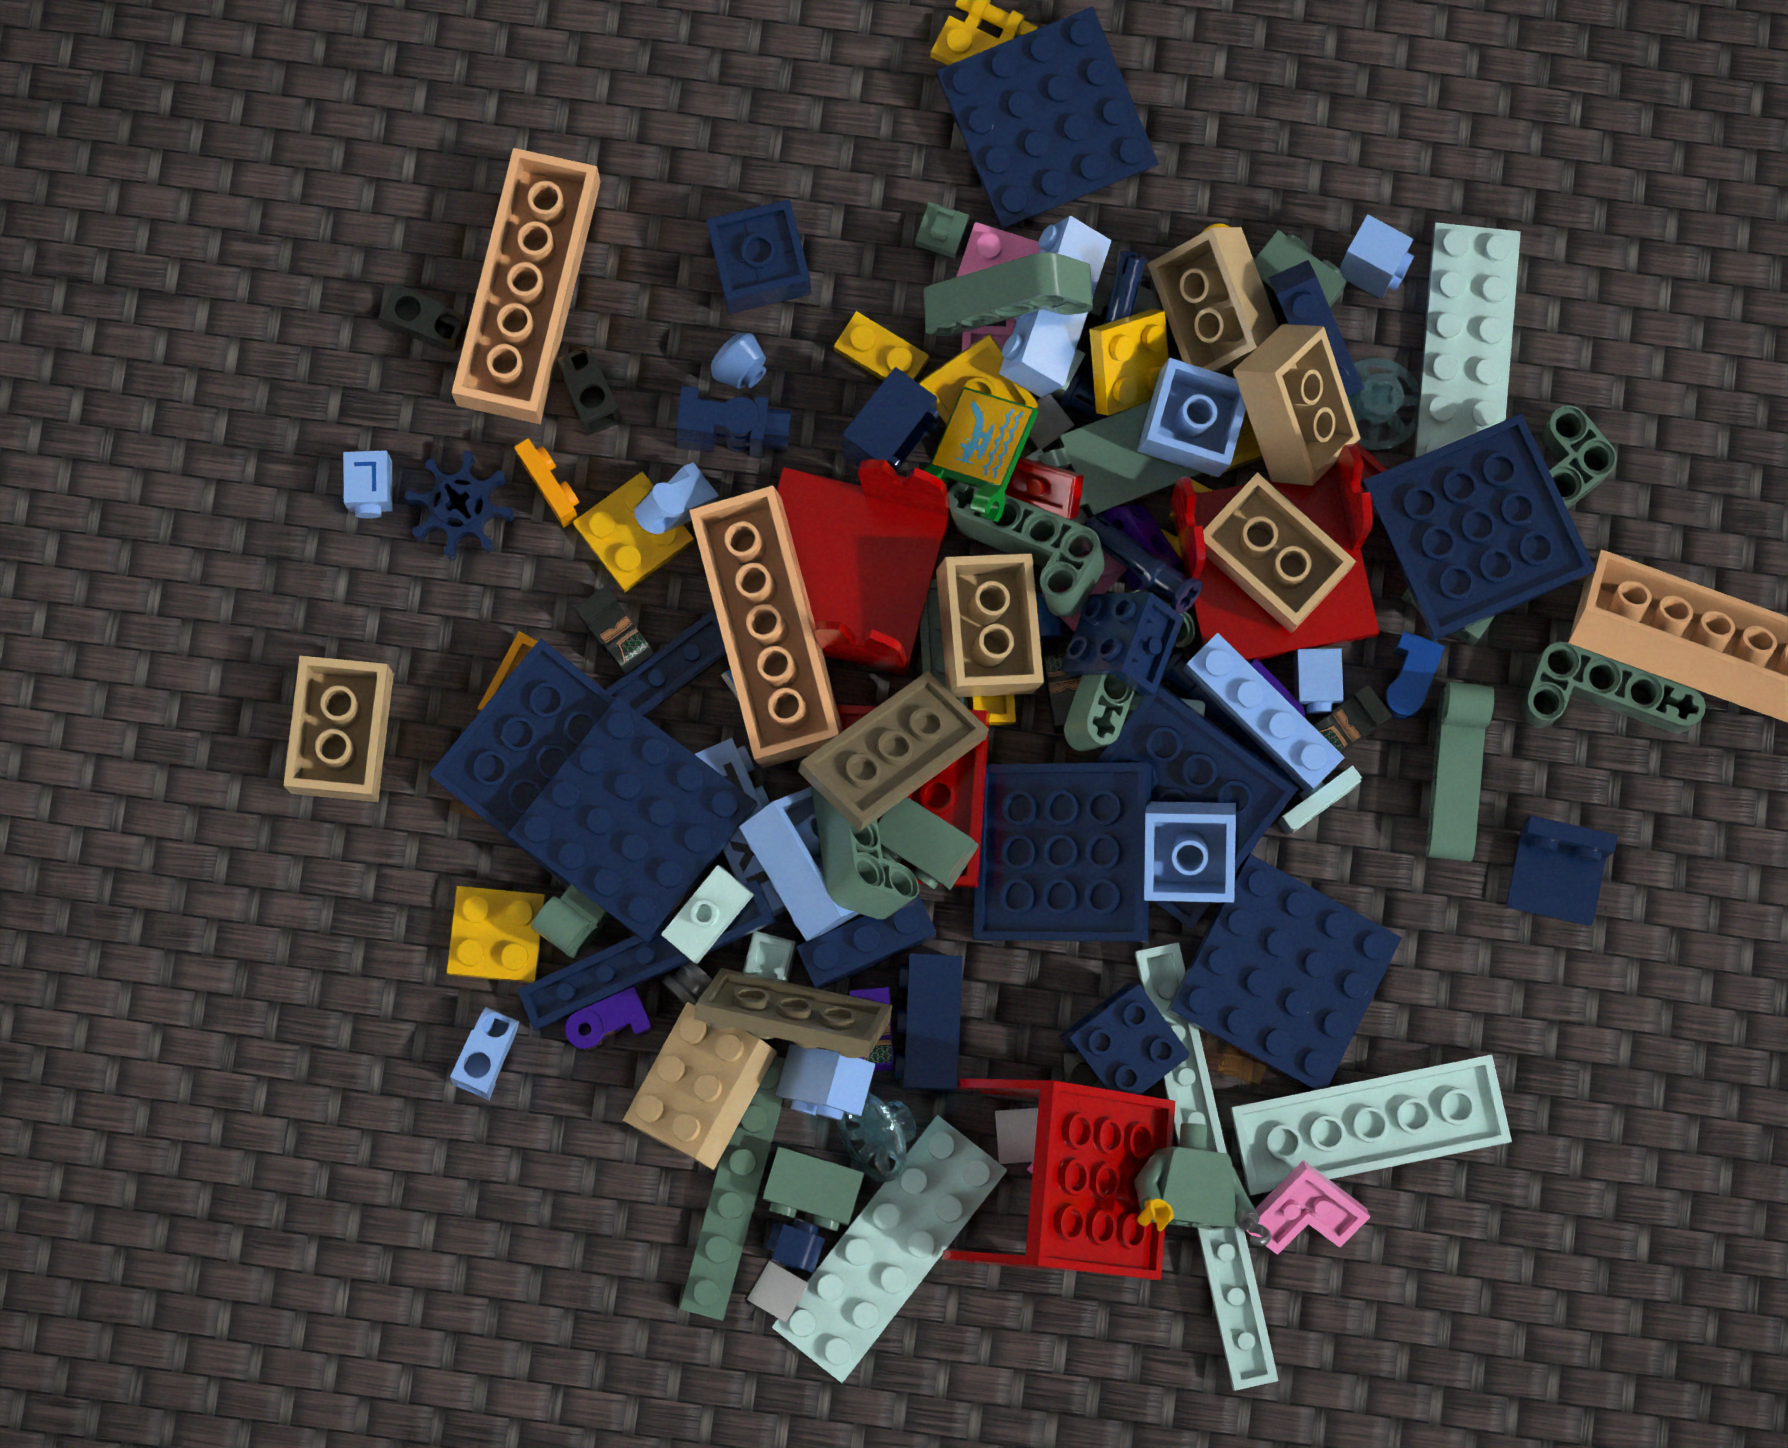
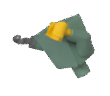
M1182 1123L1180 1126L1179 1147L1157 1149L1134 1180L1141 1208L1138 1223L1142 1226H1147L1150 1222L1157 1223V1230L1160 1232L1167 1224L1215 1231L1236 1228L1238 1224L1241 1229L1262 1236H1251L1250 1242L1259 1246L1267 1245L1271 1241V1233L1268 1228L1258 1224L1260 1217L1249 1200L1234 1167H1232L1229 1154L1206 1151L1207 1125Z

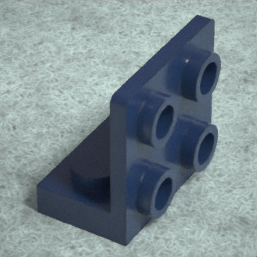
M1152 592L1091 594L1082 608L1081 617L1072 640L1067 647L1061 671L1066 675H1115L1142 696H1155L1184 617Z
M1536 816L1528 817L1521 826L1506 907L1556 920L1591 926L1595 918L1606 858L1615 852L1618 835Z
M1126 983L1058 1036L1069 1051H1077L1105 1089L1138 1095L1149 1089L1190 1055L1140 984Z

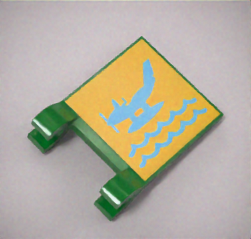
M963 387L932 461L923 471L941 479L946 484V488L947 479L979 488L980 490L975 494L970 508L973 511L980 512L982 518L998 522L1004 510L1006 487L1039 411L1030 406Z

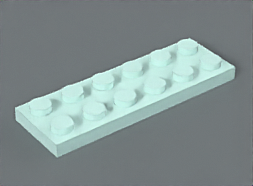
M1435 223L1433 227L1414 459L1506 420L1521 231Z
M1492 1055L1230 1108L1249 1196L1273 1191L1303 1160L1330 1180L1512 1142Z
M937 1115L807 1281L809 1285L788 1321L784 1322L778 1318L772 1328L843 1383L943 1254V1250L948 1248L1007 1172V1169Z

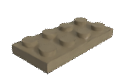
M927 671L802 760L798 772L860 832L984 741L989 729Z
M721 968L696 1002L694 1020L707 1022L716 1029L734 1028L748 1031L753 1036L761 1039L780 1038L793 1041L802 1048L813 1049L820 1047L834 1050L847 1058H868L890 1022L892 1005Z

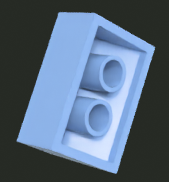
M812 786L771 802L739 826L749 848L756 855L769 877L772 887L779 894L792 916L795 926L800 930L806 942L837 928L860 914L838 906L827 892Z

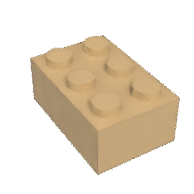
M1212 227L1147 263L1181 358L1185 363L1231 376L1234 374L1233 370L1279 328L1242 227Z
M1282 324L1233 370L1271 482L1313 486L1335 464L1344 445L1354 444L1361 439L1324 326Z
M1258 472L1203 530L1206 557L1291 634L1346 576L1356 562Z
M1032 554L945 557L936 569L946 689L955 697L1033 694L1044 683Z
M299 656L283 784L291 794L378 802L394 676L388 664Z
M687 1002L623 1121L651 1138L714 1170L772 1064L777 1051L760 1038L746 1031L734 1028L716 1029L707 1022L694 1020L695 1005Z

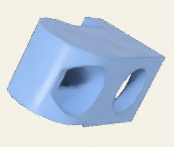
M694 462L683 466L668 483H657L636 505L634 514L638 524L643 529L653 534H661L692 521L690 509L711 504L719 495Z
M485 1007L474 1030H471L450 1076L452 1084L490 1100L498 1074L515 1038L519 1021Z

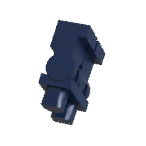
M681 386L676 425L677 448L713 452L714 444L725 445L730 451L737 453L750 450V457L763 458L764 448L787 450L791 411L769 409V397L755 396V403L746 397H734L727 402L699 399V388Z

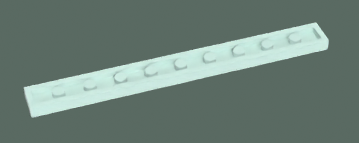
M1179 942L1136 951L1134 954L1143 990L1190 1053L1185 1061L1163 1077L1167 1099L1176 1101L1174 1131L1178 1147L1181 1124L1196 1123L1208 1126L1206 1151L1227 1153L1199 1029L1167 1011L1186 973ZM1238 1224L1236 1228L1216 1231L1197 1228L1233 1391L1279 1381L1245 1231Z

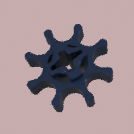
M465 451L462 454V468L453 475L442 474L433 459L427 460L425 466L428 472L435 477L434 488L425 494H418L411 490L405 492V499L409 505H423L429 509L427 521L422 525L414 527L412 530L415 539L423 541L429 533L434 531L445 533L448 536V543L444 553L450 561H454L457 558L456 547L458 542L465 537L477 538L485 552H492L494 549L492 541L484 535L485 524L493 518H501L508 522L514 519L511 507H497L490 502L492 491L497 487L505 485L507 482L504 473L498 470L487 480L479 481L471 476V469L475 459L470 451ZM449 493H453L460 502L466 504L470 519H466L463 513L454 509Z

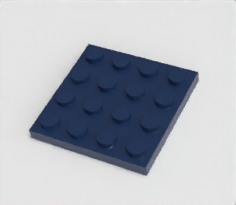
M1094 7L972 55L935 72L1000 230L1150 170L1159 164Z
M1522 413L1367 478L1361 483L1363 490L1371 493L1373 512L1433 641L1592 575L1596 571Z
M540 638L429 773V776L567 886L568 883L512 841L507 834L614 702L615 698Z
M1160 683L1155 696H1145L1122 726L1117 740L1109 744L1095 762H1147L1152 764V802L1236 803L1235 871L1299 789ZM1154 901L1190 929L1193 928L1212 903Z
M617 697L507 835L512 841L649 944L758 804L756 800Z
M1147 762L986 764L978 888H974L973 940L1148 942L1149 901H1144L1146 806L1151 803L1152 764Z
M1248 854L1235 875L1234 903L1221 902L1167 1011L1312 1091L1328 1088L1402 937L1254 855Z

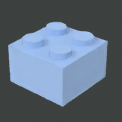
M1169 358L1159 371L1137 452L1220 477L1231 465L1246 410L1236 379Z
M1151 801L1146 806L1144 901L1234 903L1236 803Z

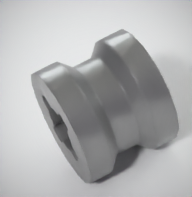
M693 961L681 965L674 975H667L661 982L684 1005L687 1002L696 1005V1002L712 982V979Z

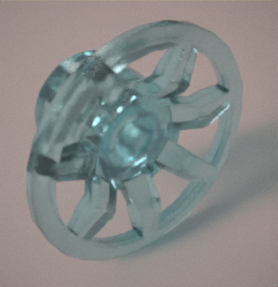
M1370 358L1354 363L1356 370L1360 371L1364 389L1347 396L1348 401L1357 403V409L1352 412L1355 422L1363 418L1369 420V440L1361 438L1357 442L1363 448L1371 450L1393 448L1403 443L1417 428L1420 387L1416 379L1404 367L1390 360ZM1381 367L1393 372L1391 374L1377 373L1371 375L1368 368ZM1398 376L1408 383L1413 396H1404L1402 385L1397 380ZM1415 404L1414 417L1410 425L1406 427L1396 412L1399 407ZM1387 421L1392 428L1400 433L1399 436L1391 440L1377 441L1381 422Z
M868 1092L862 1115L847 1114L850 1120L860 1123V1126L846 1128V1113H843L842 1120H837L838 1131L848 1155L857 1167L874 1180L889 1182L899 1177L905 1168V1143L915 1137L916 1123L909 1108L901 1101L891 1100L884 1104L879 1098ZM863 1139L865 1144L859 1153L855 1151L850 1140ZM874 1153H877L875 1165L879 1172L867 1165ZM888 1156L896 1160L891 1172Z

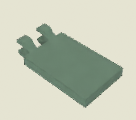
M1151 401L1062 434L1057 439L1061 449L1051 450L1038 456L1039 460H1036L1037 462L1061 469L1069 467L1070 471L1084 475L1079 509L1086 507L1090 518L1092 516L1096 517V514H1104L1113 507L1124 506L1176 486L1178 478L1188 476L1189 479H1194L1206 474L1137 452Z

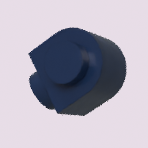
M793 1220L792 1226L773 1223L766 1249L773 1251L770 1261L814 1274L825 1241L824 1238L817 1236L819 1227L799 1220Z

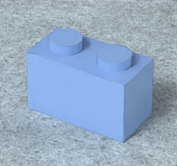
M1367 214L1340 266L1343 274L1342 278L1382 300L1388 288L1394 291L1398 289L1408 271V267L1414 258L1413 255L1408 253L1413 238Z
M790 1044L776 1096L792 1101L790 1109L808 1115L816 1116L818 1114L835 1120H842L843 1113L861 1116L875 1064L860 1058L841 1056L837 1051L818 1048L807 1049Z

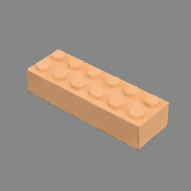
M513 148L451 392L457 406L541 425L601 183L597 166Z
M769 486L690 509L689 512L753 758L762 768L811 755L843 732V727L823 652L814 633L816 626L782 498L774 486Z
M1600 550L1593 564L1596 571L1592 575L1587 576L1584 582L1568 643L1788 723L1787 616L1605 550Z

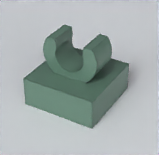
M928 202L915 240V246L956 258L969 221V215Z

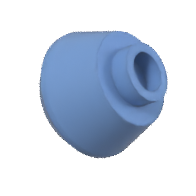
M738 333L721 347L711 363L712 377L716 381L740 389L745 385L751 388L761 380L766 372V368L763 366L766 357L755 336L751 333Z

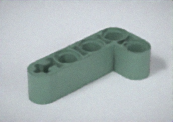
M1051 252L1028 255L939 282L923 289L925 331L933 336H951L1042 309L1063 315L1082 314L1093 309L1090 264Z
M1570 405L1558 408L1544 425L1542 432L1543 441L1559 460V463L1549 471L1553 480L1563 481L1570 489V496L1562 497L1568 510L1607 477L1615 467L1617 460L1616 451L1588 416L1578 407ZM1561 421L1569 423L1575 430V436L1572 438L1561 436L1556 430V423ZM1584 455H1596L1600 458L1603 469L1601 471L1589 469L1584 463Z
M960 482L953 485L948 491V498L950 503L949 512L956 530L964 536L1009 554H1032L1033 563L1044 567L1040 576V586L1048 610L1055 616L1063 618L1078 613L1084 606L1105 567L1104 555L1097 533L1089 527L1006 494L1003 514L998 522L982 518L980 512L973 511L970 508L975 494L980 490L979 488ZM1013 521L1008 526H1000L1004 522ZM1046 536H1050V537H1051V538H1050L1049 540H1047V541H1043V542H1039V541H1038V540H1039L1040 538H1042V537H1046ZM1081 552H1090L1084 557H1075ZM1060 587H1070L1065 592H1055Z
M1140 589V590L1132 591V592H1130V593H1134V592H1148V591H1146L1145 589ZM1154 594V595L1157 596L1159 599H1161L1163 602H1165L1168 606L1171 607V603H1170V602H1168V601H1166L1165 599H1163V598L1159 597L1158 595ZM1187 612L1180 614L1184 619L1172 651L1186 647L1195 637L1194 621ZM1082 675L1064 726L1065 739L1074 750L1083 752L1106 746L1116 741L1120 735L1135 690L1115 675ZM1104 684H1105V686H1106V688H1107L1108 695L1106 694V692H1105V690H1104Z
M1560 641L1548 646L1536 660L1521 701L1520 711L1523 719L1529 725L1537 728L1548 727L1563 714L1571 695L1666 731L1682 733L1689 730L1702 719L1705 714L1706 705L1701 694L1693 688ZM1555 655L1563 658L1568 667L1567 673L1562 675L1554 673L1549 668L1548 657ZM1596 670L1604 673L1609 682L1608 688L1601 690L1594 687L1589 679L1590 671ZM1636 685L1645 688L1649 693V704L1641 705L1635 702L1631 696V687ZM1541 695L1549 698L1553 704V713L1545 715L1538 712L1534 707V697ZM1679 702L1685 704L1684 711L1688 713L1683 719L1678 717L1679 709L1674 707ZM1660 703L1665 705L1659 711L1656 710Z
M1448 681L1441 691L1437 712L1426 839L1427 857L1468 862L1473 860L1477 834L1485 729L1490 725L1492 719L1494 686Z
M812 786L825 885L831 899L844 909L882 920L915 899L919 894V884L913 872L908 867L884 859L882 856L877 819L859 832Z
M570 885L561 898L554 896L542 907L535 917L531 928L566 955L576 959L592 943L611 915Z

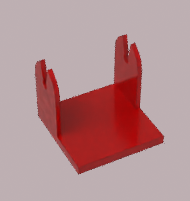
M1355 443L1342 447L1334 466L1313 486L1266 480L1356 560L1346 576L1292 634L1206 557L1203 530L1246 484L1195 494L1188 476L1177 479L1170 504L1186 576L1189 579L1197 578L1202 583L1200 595L1193 604L1202 648L1219 633L1247 662L1255 659L1260 660L1295 653L1298 649H1315L1378 636L1379 628L1361 553V547L1369 535L1373 524L1371 493L1361 492L1360 479L1362 476L1363 459Z
M877 459L861 462L858 475L862 486L783 467L777 492L783 501L816 626L814 633L822 649L823 656L907 676L920 631V623L926 600H928L931 581L934 578L950 518V503L946 484L938 477L917 467L910 472L908 477L899 476L886 460Z
M958 1080L959 1090L981 1091V1094L1039 1098L1026 1254L1012 1255L943 1250V1260L1161 1280L1165 1228L1160 1232L1157 1230V1223L1150 1222L1147 1226H1142L1138 1223L1141 1208L1134 1180L1157 1149L1172 1147L1176 1101L1054 1080Z

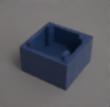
M790 199L706 219L708 235L728 314L811 295V280Z
M895 367L842 434L844 457L860 467L861 462L864 460H886L895 469L896 474L901 476L897 471L927 432L931 431L935 434L939 429V426L935 423L939 416L937 397Z

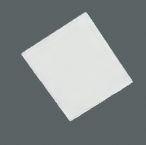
M1038 1108L995 1111L999 1163L1033 1162Z
M769 1261L747 1300L782 1321L787 1322L809 1283Z

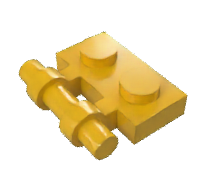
M957 0L955 7L968 12L969 15L965 22L949 15L931 50L930 57L950 65L1012 40L1016 36L1038 29V26L1025 21V16L1014 10L1010 14L991 5V0ZM982 20L1002 28L1003 31L1000 37L996 38L978 29Z

